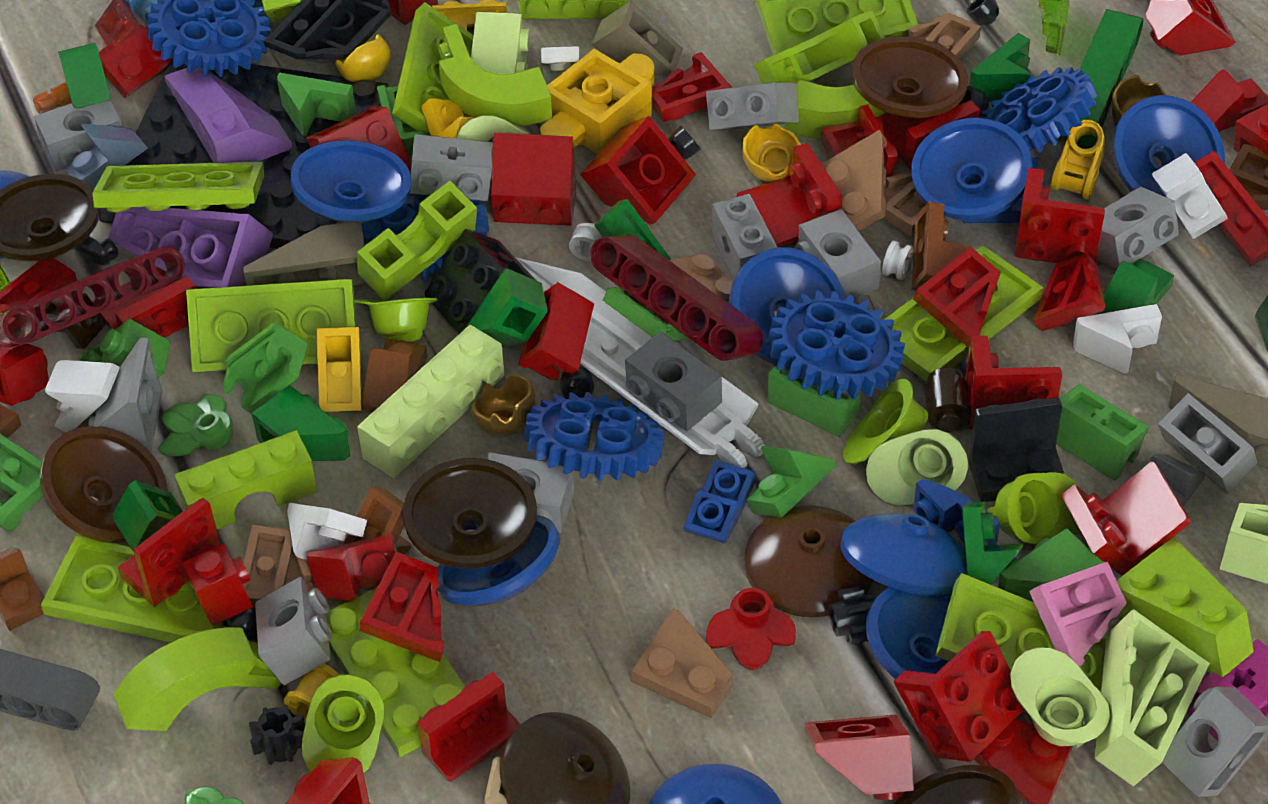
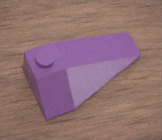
M187 68L164 76L168 87L213 163L258 162L293 149L290 139L276 118L211 71L205 77L199 68H196L191 73H187Z
M131 207L127 211L116 212L108 239L136 256L161 247L175 248L181 253L185 262L184 273L179 279L188 276L197 289L236 287L245 283L243 267L268 254L273 233L249 214L177 208L150 211L146 207ZM157 257L155 266L166 271L164 261Z

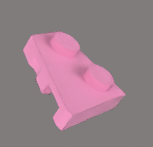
M1108 561L1042 584L1029 591L1055 650L1065 653L1079 667L1084 663L1085 659L1083 657L1091 646L1099 642L1108 630V623L1119 615L1127 603Z

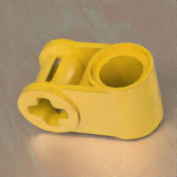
M1082 120L1081 126L1072 127L1069 131L1071 135L1067 137L1062 155L1054 169L1050 189L1053 191L1064 189L1082 195L1083 199L1089 201L1093 195L1099 176V169L1106 152V141L1103 130L1098 123L1092 120ZM1085 135H1093L1098 139L1096 145L1089 149L1078 147L1077 142Z

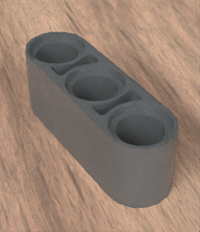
M0 649V711L65 730H78L100 692L98 682L93 677L79 670Z

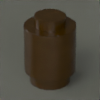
M940 368L934 370L928 376V381L924 387L928 421L932 427L938 430L953 432L965 426L971 417L967 384L956 369Z

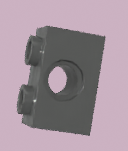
M659 332L625 359L626 387L630 393L639 400L644 399L656 408L665 420L675 422L685 431L690 430L722 403V375L662 332Z

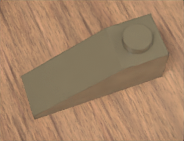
M361 222L320 226L244 266L246 286L353 279V285L366 283L358 274L357 252L365 246Z
M1176 374L1168 407L1173 409L1189 393L1254 448L1258 466L1268 468V398Z

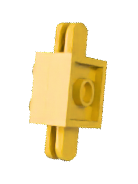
M596 49L591 50L547 85L551 95L552 119L545 121L546 123L540 127V135L573 136L574 148L581 144L598 154L623 126L648 115L652 116V85L655 84V65L653 60L646 55L633 53L624 61L618 63Z

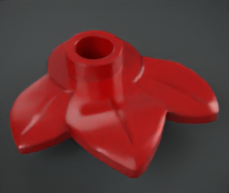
M758 588L741 590L732 600L730 609L713 615L706 630V643L710 648L732 647L733 655L738 663L749 670H756L768 662L772 654L773 645L791 646L795 644L796 628L793 620L789 615L775 610L771 598ZM754 610L758 613L751 614L747 613V611Z

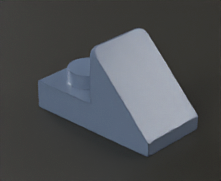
M81 124L96 146L90 151L80 153L75 157L72 164L65 169L70 176L84 181L94 189L107 166H125L148 148L132 128Z

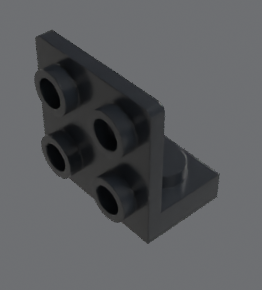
M465 229L425 290L424 295L426 298H437L438 301L431 304L455 331L460 334L471 321L505 268L531 279H536L499 240Z
M1060 398L1033 399L1027 402L1005 405L995 404L975 410L969 466L980 502L996 501L999 491L1006 484L1013 482L1018 476L1050 472L1064 474L1056 450L1062 412Z

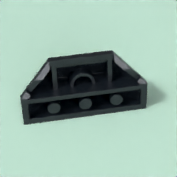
M303 0L264 40V45L295 59L320 64L336 62V60L343 61L357 47L365 44L391 16L388 0Z

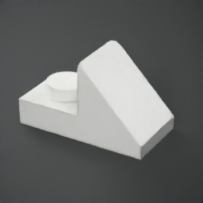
M579 46L541 48V63L543 65V77L546 85L581 59Z
M1187 153L1152 173L1153 178L1165 197L1175 201L1176 214L1192 239L1228 219L1225 211L1206 184L1201 171Z
M1157 304L1079 317L1076 321L1073 339L1074 350L1126 374L1129 372L1132 348H1141L1157 343L1162 320L1161 312Z
M58 361L45 388V392L58 400L56 408L61 411L55 427L65 433L76 429L107 400L120 367L113 363Z
M289 503L287 509L293 552L295 556L307 560L306 555L308 552L339 546V542H344L346 535L363 537L367 523L365 519L329 508Z

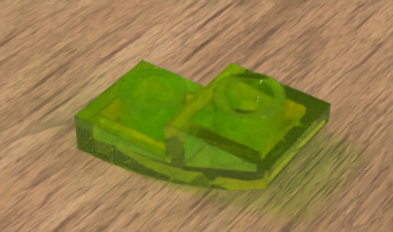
M1039 0V8L1044 9L1042 35L1047 36L1046 52L1060 55L1066 34L1069 0Z

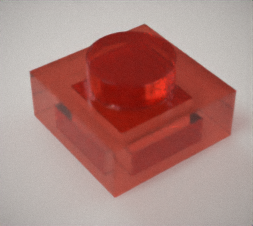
M112 0L95 24V27L106 46L111 43L117 46L126 40L124 38L126 34L139 23L125 1Z

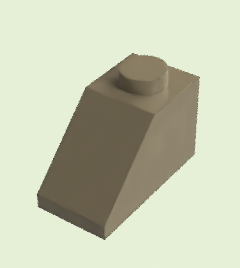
M632 1L601 20L592 45L599 52L618 63H621L633 53L646 55L653 60L655 65L654 74L668 76L676 69L683 50L678 43Z

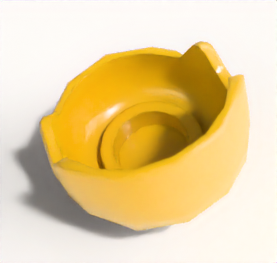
M377 34L371 41L357 47L346 60H336L335 64L342 77L348 81H375L388 69L392 56L391 50L383 37Z
M777 123L767 128H760L758 125H755L743 138V160L750 174L762 181L773 182L790 176L789 166L793 164V147L799 146L801 143L793 132L781 128Z

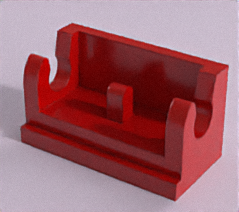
M559 282L544 292L548 312L529 340L523 343L518 363L523 368L528 367L542 376L553 380H558L560 372L549 365L557 366L562 371L570 374L579 370L595 304Z

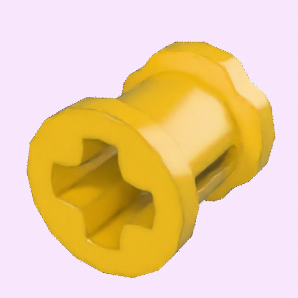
M323 663L304 674L296 689L287 693L284 698V704L288 705V709L294 715H302L304 720H306L310 702L316 689L327 679L339 674L332 667Z

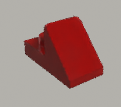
M1222 69L1190 103L1200 108L1211 119L1218 132L1236 126V120L1268 104V96L1251 78L1237 83L1225 69Z
M390 533L308 552L306 557L315 588H318L324 597L352 601L357 599L360 589L380 584L395 552H398L394 535Z

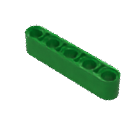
M1106 9L1080 67L1084 74H1088L1097 93V97L1094 98L1096 105L1088 108L1091 112L1090 116L1080 118L1081 121L1092 120L1098 123L1101 128L1103 127L1112 106L1113 92L1119 82L1123 80L1138 45L1144 18ZM1093 135L1082 136L1078 140L1077 146L1092 148L1097 138ZM1060 136L1057 140L1066 142L1068 136Z

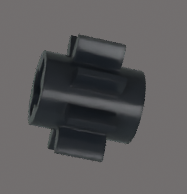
M859 586L839 590L838 596L840 601L829 604V617L836 637L846 635L847 642L851 641L852 645L868 642L866 620L876 596L874 594L865 596L864 590L859 589Z
M284 705L282 708L267 709L265 707L258 722L253 721L249 723L253 737L250 740L254 755L264 752L269 765H272L274 762L294 761L293 756L297 753L298 748H302V737L305 728L302 715L292 718L288 705Z

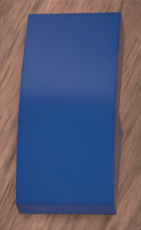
M714 460L703 490H698L683 527L684 531L725 543L746 505V499L752 491L756 481L755 471Z
M922 479L916 483L913 510L916 515L933 522L947 533L955 529L959 538L965 543L962 508L967 502L974 501L948 487ZM995 517V539L988 540V545H997L1000 522Z

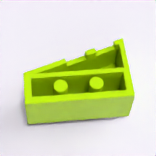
M1175 537L1164 543L1117 580L1127 602L1118 615L1119 622L1134 609L1209 662L1207 670L1224 677L1254 652L1247 609Z

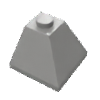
M140 338L122 363L107 400L97 408L96 414L90 415L89 426L105 427L122 432L137 440L152 454L163 391L149 338Z

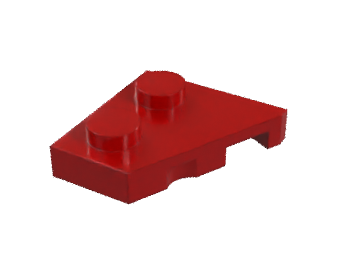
M702 52L692 57L693 65L683 72L682 69L677 68L668 75L666 80L652 87V108L663 122L678 120L685 115L708 109L706 91L732 88Z
M969 247L916 290L913 300L969 348L971 336L980 335L1001 272L976 250Z
M1088 253L1055 264L1033 318V322L1042 332L1057 326H1066L1079 317L1104 311L1105 301L1097 264Z
M396 551L360 621L359 631L441 662L444 652V640H442L441 632L442 615L438 597L439 580L437 567Z
M1015 718L974 760L979 765L992 767L1006 774L1014 783L1019 795L1028 804H1050L1073 746L1051 744L1039 735L1033 724Z

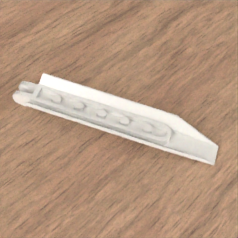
M516 258L538 282L542 283L543 292L559 282L595 303L581 357V365L699 454H717L721 462L746 468L748 463L745 456L730 443L733 439L737 441L742 450L746 453L748 452L753 457L757 458L763 454L761 447L766 446L763 443L764 441L747 427L758 408L756 401L722 377V403L688 431H685L675 422H668L660 415L656 408L644 399L639 400L635 398L626 387L625 359L652 339V337L602 301L606 291L582 273Z

